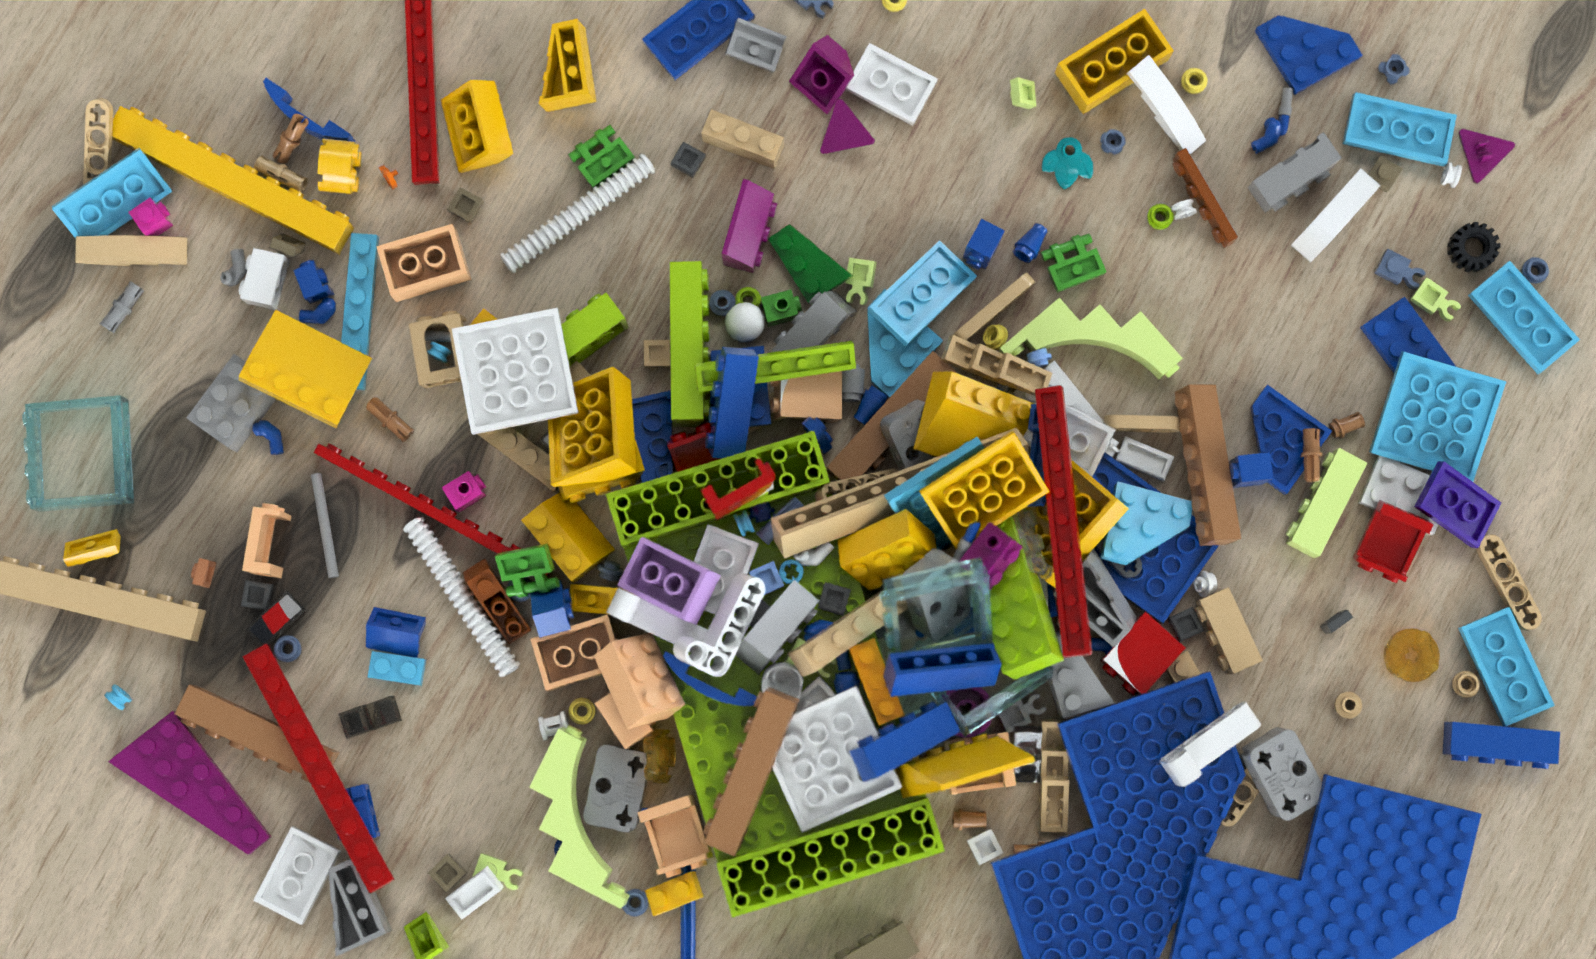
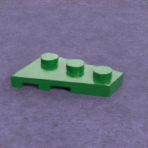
M791 224L768 238L808 304L818 292L823 294V292L832 291L854 276Z

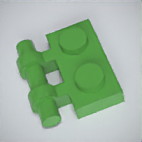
M608 125L603 130L599 128L594 132L593 137L584 143H578L575 146L576 149L568 154L573 163L581 157L585 160V162L578 166V169L592 188L600 186V182L604 183L607 177L611 178L614 172L618 173L620 168H625L626 164L632 163V160L635 158L620 137L610 142L608 138L616 133L611 125ZM601 144L604 148L592 156L590 151Z
M1089 233L1083 236L1079 234L1073 236L1070 241L1060 245L1057 243L1049 246V249L1040 252L1043 261L1052 258L1055 260L1056 264L1049 266L1047 270L1057 293L1106 274L1107 271L1097 248L1086 251L1085 245L1093 243ZM1072 250L1076 251L1077 256L1067 260L1064 259L1063 254Z
M548 544L502 552L495 556L502 582L508 580L513 582L512 586L506 587L508 597H526L529 593L538 591L540 593H547L551 589L560 586L558 577L548 578L546 576V573L552 572L555 569ZM534 576L535 581L527 583L523 577Z

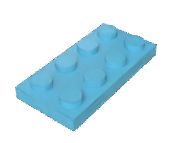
M1355 92L1352 96L1343 144L1444 167L1448 162L1457 115Z
M139 147L54 204L52 210L75 238L76 236L109 235L133 219L128 213L148 198L158 202L170 194L172 189Z
M939 240L886 290L867 311L906 347L976 279L977 275Z
M1511 261L1504 264L1468 295L1537 375L1542 373L1580 340Z
M1510 607L1496 611L1458 628L1502 726H1509L1555 706Z

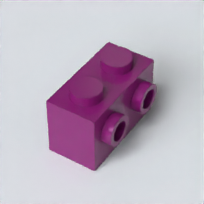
M989 521L960 559V569L980 585L991 590L993 586L1000 582L1003 572L1018 558L1019 551L1023 546Z

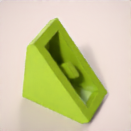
M427 912L404 926L416 959H432L449 948V945Z

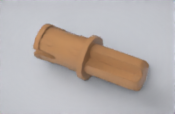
M377 397L372 398L367 403L366 409L383 423L382 427H387L402 442H405L411 436L410 434H413L414 429L397 416L398 412H393Z
M1303 429V452L1301 457H1304V479L1306 482H1317L1320 480L1319 457H1322L1319 441L1320 429Z

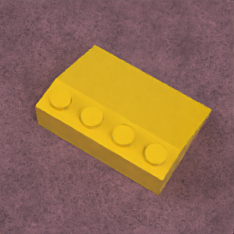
M275 310L238 378L239 381L337 428L372 358Z
M612 366L573 382L579 413L548 419L551 485L557 487L612 481L637 472L631 380Z
M952 371L933 372L913 449L938 457L958 449L975 437H978L981 441L1017 428L1022 436H1024L1029 425L1031 404L1034 403Z
M1012 430L919 492L957 550L961 537L964 536L971 523L980 522L976 539L989 521L995 526L999 525L1047 494L1049 490Z
M1071 459L1083 561L1125 514L1128 508ZM1046 501L1044 506L1025 507L1017 513L1020 515L1037 574L1056 588Z
M985 733L971 737L972 743L966 745L964 740L948 744L950 750L942 752V748L938 747L925 751L926 757L919 759L918 755L896 767L895 770L902 783V788H900L902 797L907 798L946 790L1035 762L1032 755L999 736L988 738Z

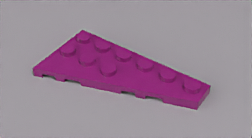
M176 711L170 712L108 761L248 855L272 837L190 729L180 722L181 718L175 715Z

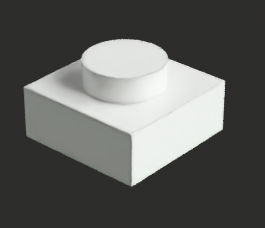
M991 828L966 840L978 865L1003 854Z

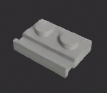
M737 18L725 55L773 73L787 36Z

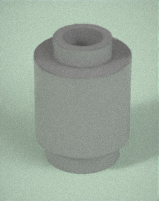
M856 364V369L842 371V402H861V396L864 395L865 370L860 368V364Z

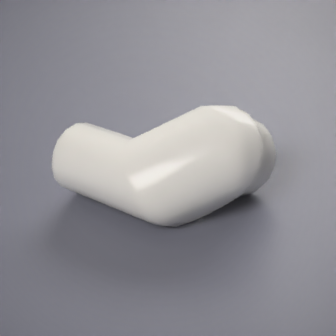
M827 542L819 545L816 549H808L795 554L794 558L802 566H818L834 547Z

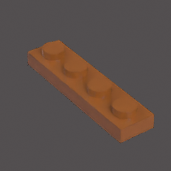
M1184 148L1174 156L1173 168L1179 177L1182 176L1187 184L1185 187L1189 196L1192 199L1195 198L1199 204L1198 210L1203 220H1208L1215 241L1221 243L1226 248L1233 244L1238 236L1188 150Z

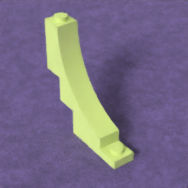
M1060 298L1013 336L998 351L1002 354L1009 353L1017 357L1025 349L1022 346L1023 344L1031 352L1042 348L1049 349L1071 344L1101 346L1131 357L1146 367L1158 380L1164 375L1168 378L1180 369L1177 364L1183 359L1141 311L1123 327H1120L1101 305L1097 306L1080 321Z
M568 725L567 728L562 727L557 730L529 787L553 800L539 830L562 841L549 872L621 909L627 903L630 895L625 893L626 889L623 886L614 882L606 883L613 869L593 847L582 824L576 795L577 772L587 739L581 736L582 731Z

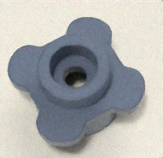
M1398 54L1391 55L1387 62H1381L1378 66V70L1385 74L1389 84H1396L1400 77H1405L1410 72L1405 60Z

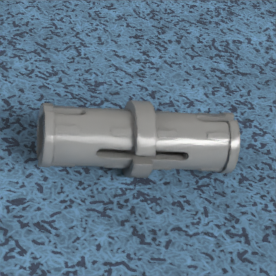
M130 281L117 300L114 299L112 302L113 306L100 324L115 333L126 315L131 314V308L144 290Z

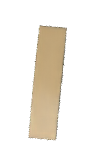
M136 235L76 236L75 263L130 266L131 264L158 266V264L186 265L187 237Z
M955 335L948 337L941 357V361L1032 395H1035V389L1048 387L1053 374L1012 354H1002L982 344L975 345Z
M1040 719V832H1068L1069 758L1057 723L1067 719Z

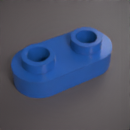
M809 416L801 423L806 433L815 432L821 453L825 455L833 448L830 444L833 439L827 433V428L818 417L813 420Z

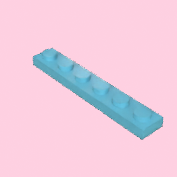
M351 233L341 343L368 356L378 256L376 246L379 245V236ZM367 370L356 390H365Z

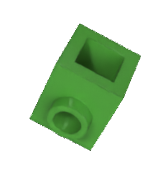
M792 289L761 297L768 327L790 322L798 315L799 311H802L799 297H793Z

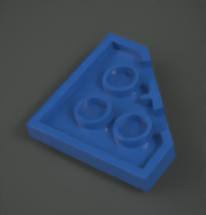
M1278 15L1255 29L1257 36L1286 83L1293 89L1294 95L1363 56L1349 33Z
M1267 384L1250 406L1258 453L1270 452L1274 479L1267 483L1286 495L1304 471V457H1301L1303 452V429H1320V447L1332 430Z

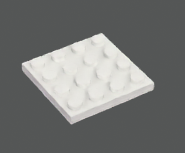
M558 308L452 329L468 419L473 435L579 413Z
M857 686L794 713L773 765L774 773L802 832L902 788V783L895 769L876 779L863 781L849 751L858 746V740L868 735H872L873 738L879 735Z

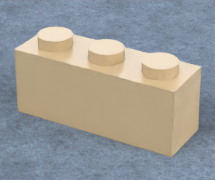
M712 109L701 133L703 142L775 169L784 147V137Z
M1229 587L1195 601L1197 605L1194 608L1200 622H1204L1208 629L1206 637L1210 645L1216 647L1220 655L1217 657V661L1223 671H1227L1228 675L1263 661Z

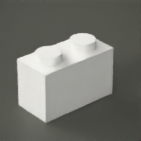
M253 248L252 255H248L246 260L247 274L245 280H242L239 286L240 299L246 304L277 310L290 260L282 254Z

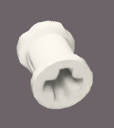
M561 711L560 715L545 719L538 717L539 728L544 741L548 740L550 736H554L559 728H567L569 725L565 711Z

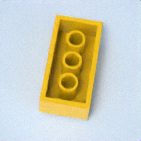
M1144 8L1060 61L1056 67L1055 74L1082 114H1085L1134 83L1127 75V72L1149 55L1159 67L1169 61L1174 50Z

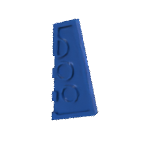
M671 390L632 399L634 435L645 471L640 476V482L643 483L673 474L672 456L667 447V441L671 440L670 436L672 435Z

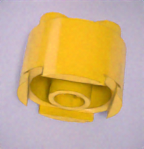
M322 139L323 145H320L318 158V174L323 176V180L318 182V190L344 194L358 192L359 177H357L356 167H361L362 152L359 151V145L352 141Z

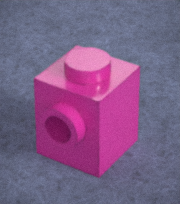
M148 198L128 212L146 236H159L174 226L167 217L170 215V212L162 202L157 204L152 198Z
M470 471L442 487L454 509L459 513L486 497L483 491L486 488L485 483L479 474L474 476Z

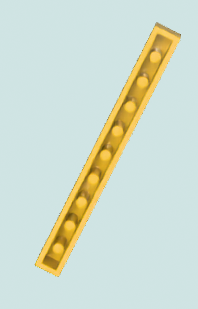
M122 106L119 107L113 118L112 139L134 151L140 147L144 154L153 161L340 255L354 230L348 216L339 211H335L333 214L325 210L327 206L315 199L311 202L303 199L304 194L291 187L289 190L280 187L281 183L270 176H267L266 179L258 176V171L244 164L243 168L234 164L236 160L229 155L221 153L219 156L213 153V148L201 141L198 144L189 141L191 137L179 130H176L175 133L167 130L168 126L155 118L152 121L144 118L145 114L134 107H131L129 110Z

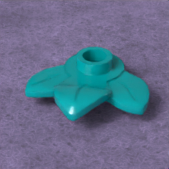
M1073 137L1061 139L1056 149L1047 152L1042 161V171L1055 172L1056 180L1062 189L1069 188L1076 181L1078 175L1087 179H1091L1094 168L1091 157L1082 152L1081 143ZM1066 146H1073L1074 152L1072 155L1065 153Z

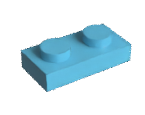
M372 651L368 678L422 686L426 659Z

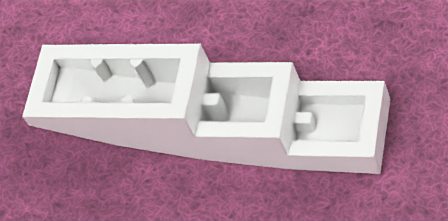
M1149 55L1127 72V75L1142 92L1140 96L1155 113L1154 119L1180 151L1186 148L1189 154H1191L1207 141L1180 96Z

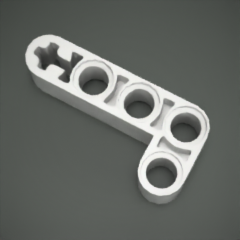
M1360 169L1291 246L1309 262H1312L1381 185Z
M741 573L736 575L703 641L701 642L687 636L680 637L673 647L675 657L712 676L718 677L725 674L764 596V582L760 578ZM736 608H738V613L734 617V612ZM726 632V638L722 642V636ZM693 646L692 653L688 656V651ZM714 657V662L712 666H710V661Z
M620 588L617 589L606 612L673 644L683 636L702 642L708 629L682 620ZM693 646L690 647L689 652H692Z
M1243 701L1166 754L1160 760V763L1175 785L1184 787L1201 776L1202 772L1200 770L1257 730L1261 723L1246 701Z

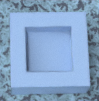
M774 561L748 572L749 575L760 578L764 582V595L784 587Z

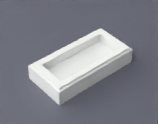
M1125 436L1120 446V452L1115 460L1124 466L1163 482L1174 456Z
M486 866L445 899L458 916L464 919L500 892L504 886L490 868Z

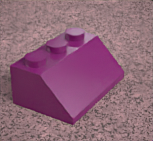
M747 179L742 181L721 254L724 266L754 273L755 266L760 267L764 252H761L760 248L762 242L767 243L771 228L767 227L769 217H775L778 203L774 202V193Z

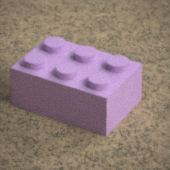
M641 536L617 586L682 620L697 625L721 575Z

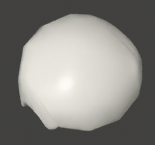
M749 302L734 305L725 316L726 331L732 339L739 342H751L757 339L765 327V316L759 307Z
M788 662L774 663L765 670L762 677L763 693L768 687H771L797 699L801 697L803 677L795 665Z

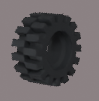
M1473 222L1459 228L1450 237L1451 241L1448 242L1447 247H1450V250L1447 251L1448 256H1453L1450 261L1452 263L1457 262L1458 269L1464 267L1465 272H1470L1471 270L1478 272L1492 264L1499 255L1497 250L1501 247L1500 243H1496L1499 236L1498 234L1493 236L1492 232L1495 230L1492 227L1488 230L1486 229L1487 224L1479 225V222ZM1475 238L1482 243L1483 251L1480 256L1474 257L1466 252L1465 242L1467 239Z

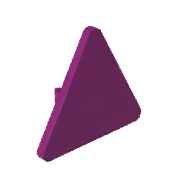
M838 99L820 152L827 154L874 144L875 139L848 105L842 99Z
M1466 129L1459 131V137L1473 182L1476 184L1515 147V143L1512 141Z

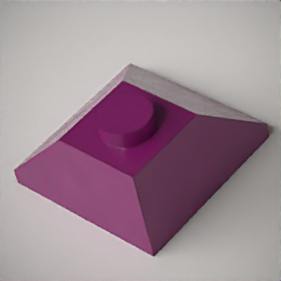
M826 35L812 44L789 80L793 86L826 114L830 113L836 101L854 77L847 51L830 36Z

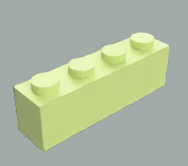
M1341 448L1326 454L1321 464L1324 469L1320 475V480L1311 483L1310 489L1313 491L1309 499L1304 498L1300 504L1298 512L1301 514L1297 522L1293 521L1286 532V535L1289 536L1286 544L1312 558L1321 555L1367 462Z

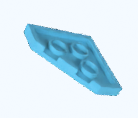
M884 289L879 294V296L867 307V310L886 291V289ZM867 311L871 383L890 398L926 357L943 343V340L926 326L905 347Z
M1117 481L1114 485L1113 495L1128 510L1105 535L1100 559L1128 565L1138 557L1183 532L1190 526L1192 501Z

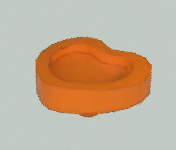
M384 165L380 166L379 170L392 190L397 188L398 185L394 179V176L398 174L396 169L390 172Z

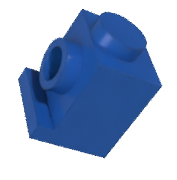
M314 260L303 262L299 265L300 268L293 270L303 297L309 304L335 295L333 290L328 285H325L329 281L324 269H319Z

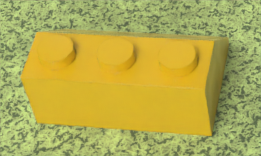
M469 80L441 99L459 173L498 164L514 154L495 81Z
M560 492L542 502L521 519L541 545L548 544L552 559L574 584L615 551L576 502L571 503L570 499L562 501Z

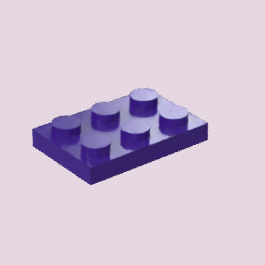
M1438 461L1414 507L1471 548H1479L1501 502L1445 461Z

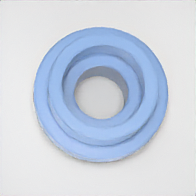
M1046 348L1026 354L1027 362L1040 368L1049 364L1048 360L1052 358L1051 353H1048Z

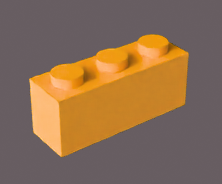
M875 638L848 649L877 725L879 726L905 716L898 697H890L883 677L885 664Z

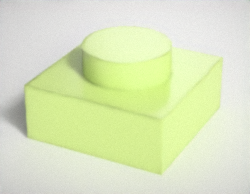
M1019 77L1010 80L1012 105L1026 109L1037 107L1034 81Z

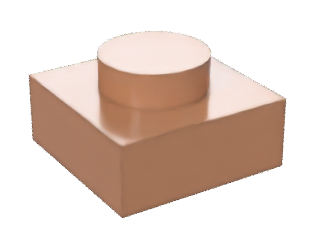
M199 558L198 563H195L192 568V584L210 588L216 562Z

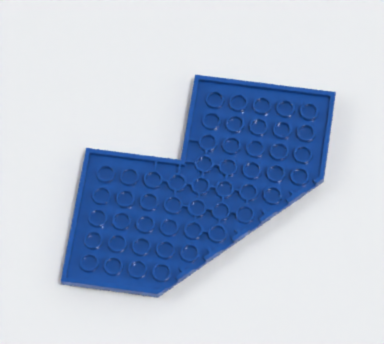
M1210 671L1057 723L1092 827L990 862L1023 959H1157L1160 957L1171 928L1176 923L1180 914L1194 854L1206 856L1209 853L1217 836L1219 826L1231 807L1236 790L1246 775L1236 745L1200 770L1202 772L1201 776L1184 787L1175 785L1160 763V760L1166 754L1224 714Z
M1324 774L1298 879L1194 854L1168 959H1393L1456 919L1481 813Z

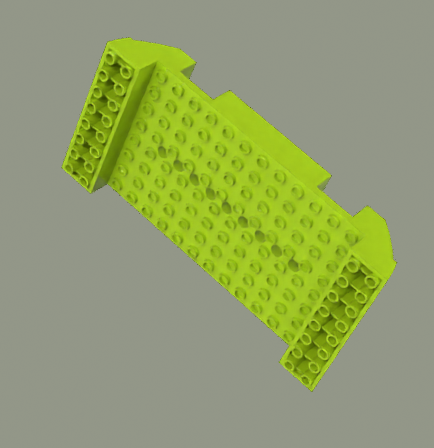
M811 431L607 493L606 496L628 563L641 536L694 562L707 525L742 537L733 515H741L742 511L746 510L755 532H746V536L743 538L759 543L750 566V571L774 561L779 573L782 563L791 559L795 560L794 555L784 558L774 540L767 545L756 533L773 517V513L777 514L792 498H797L804 506L816 502L815 493L817 489L825 484H830V480L815 432ZM760 458L763 464L768 461L775 473L774 489L716 520L701 490L711 485L718 499L760 477L755 466V460ZM843 536L829 542L834 549L818 566H802L803 577L798 583L819 601L825 582L851 589L844 615L864 603L865 598L860 582L840 567L837 540L845 537ZM791 564L790 568L788 566L784 568V571L787 573V579L793 580V576L794 578L798 577L799 573L796 572L797 566ZM783 582L784 587L764 595L762 600L769 606H772L790 584ZM817 604L814 608L818 611L808 624L803 621L798 627L801 632L797 637L804 640L805 627L817 620L835 622L843 616L817 609ZM704 610L697 625L709 629L715 614ZM749 625L744 637L749 633V631L753 627ZM875 631L856 644L858 645L860 643L875 638L880 654L882 656ZM726 632L722 636V642L726 638ZM653 635L662 655H664L665 651L674 655L673 643ZM787 641L783 645L782 649L784 652L775 663L784 662L792 643L790 644ZM850 653L852 669L838 671L835 658V665L828 663L823 666L824 672L829 673L830 677L820 676L817 672L804 676L802 691L820 676L836 693L833 682L836 679L835 673L857 672ZM734 656L728 670L722 676H712L693 666H690L687 674L733 697L736 696L739 688L758 696L759 692H762L763 674L774 663L770 661L758 675L737 656ZM714 657L710 661V666H712L714 662ZM666 662L685 702V705L673 715L703 816L707 823L708 819H714L717 810L713 806L718 794H724L727 784L723 783L729 768L734 769L737 759L733 758L736 748L740 742L744 744L747 733H744L746 723L749 717L754 718L758 708L727 704L707 697L686 684ZM860 682L859 692L862 696V699L868 709V712L873 720V723L877 731L878 729L891 723H893L894 726L899 724L900 721L899 718H897L882 725H877L875 717L867 700L866 694ZM773 768L739 852L732 856L713 847L717 859L716 865L732 918L945 852L929 798L926 797V794L903 798L900 789L802 832Z

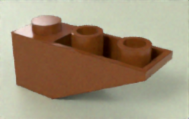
M485 558L463 572L467 585L508 644L531 631L530 626L514 601L508 597L504 585Z

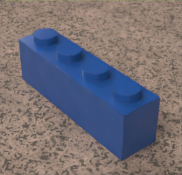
M722 347L721 355L716 357V371H719L718 381H714L712 386V396L715 397L714 407H710L709 423H712L711 433L707 432L705 447L709 450L712 458L722 459L746 451L759 358L754 349Z
M993 643L888 654L883 677L890 697L994 686L1001 668V661Z
M935 701L928 702L919 707L921 712L915 715L914 712L900 717V723L896 726L891 723L878 729L879 735L874 738L872 735H868L858 740V746L849 752L862 780L876 779L961 732L948 703L936 704Z
M1444 722L1443 754L1451 755V760L1468 762V757H1478V763L1495 764V759L1505 760V765L1522 767V762H1532V768L1549 769V764H1559L1560 732Z

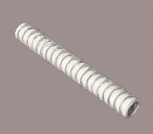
M641 153L638 159L634 158L632 160V164L627 163L625 169L620 168L618 174L614 172L612 178L607 177L605 183L600 182L598 188L596 186L593 187L594 191L586 192L587 196H581L580 201L573 202V206L568 205L566 211L561 210L560 215H554L552 221L547 220L545 226L543 224L540 225L541 229L533 230L534 234H528L525 240L522 238L520 240L521 243H515L513 249L508 248L506 254L501 253L500 258L510 272L516 273L518 267L520 269L523 268L522 264L525 262L526 264L530 263L529 259H535L536 254L543 253V249L546 248L548 250L551 243L555 245L557 239L562 240L564 234L569 235L571 229L573 231L576 230L575 226L583 225L582 221H588L591 215L594 217L596 211L601 212L602 207H608L610 201L615 202L617 196L619 198L622 197L621 193L629 192L628 188H634L637 182L640 184L642 182L641 179H647L649 173L654 174L655 168L647 156Z
M424 517L413 519L405 525L404 532L409 533L408 538L410 540L413 539L412 544L418 547L417 552L423 554L421 558L427 560V567H431V573L436 574L435 579L437 581L440 580L439 585L445 588L444 593L450 595L448 599L454 601L453 606L459 609V615H463L462 620L464 622L467 621V628L473 630L471 634L477 636L476 641L482 644L480 646L481 649L486 650L485 655L490 656V663H494V669L500 671L498 675L500 677L509 675L519 668V661L515 662V655L510 654L511 649L509 647L506 648V641H502L500 639L502 635L496 633V627H492V620L487 619L488 614L483 613L484 608L478 605V599L473 598L475 595L473 592H469V586H465V579L460 578L461 573L459 571L456 572L457 567L451 564V558L446 557L448 553L442 551L443 546L441 544L438 545L437 542L439 540L437 537H433L434 532L432 530L429 531L430 526L424 523Z

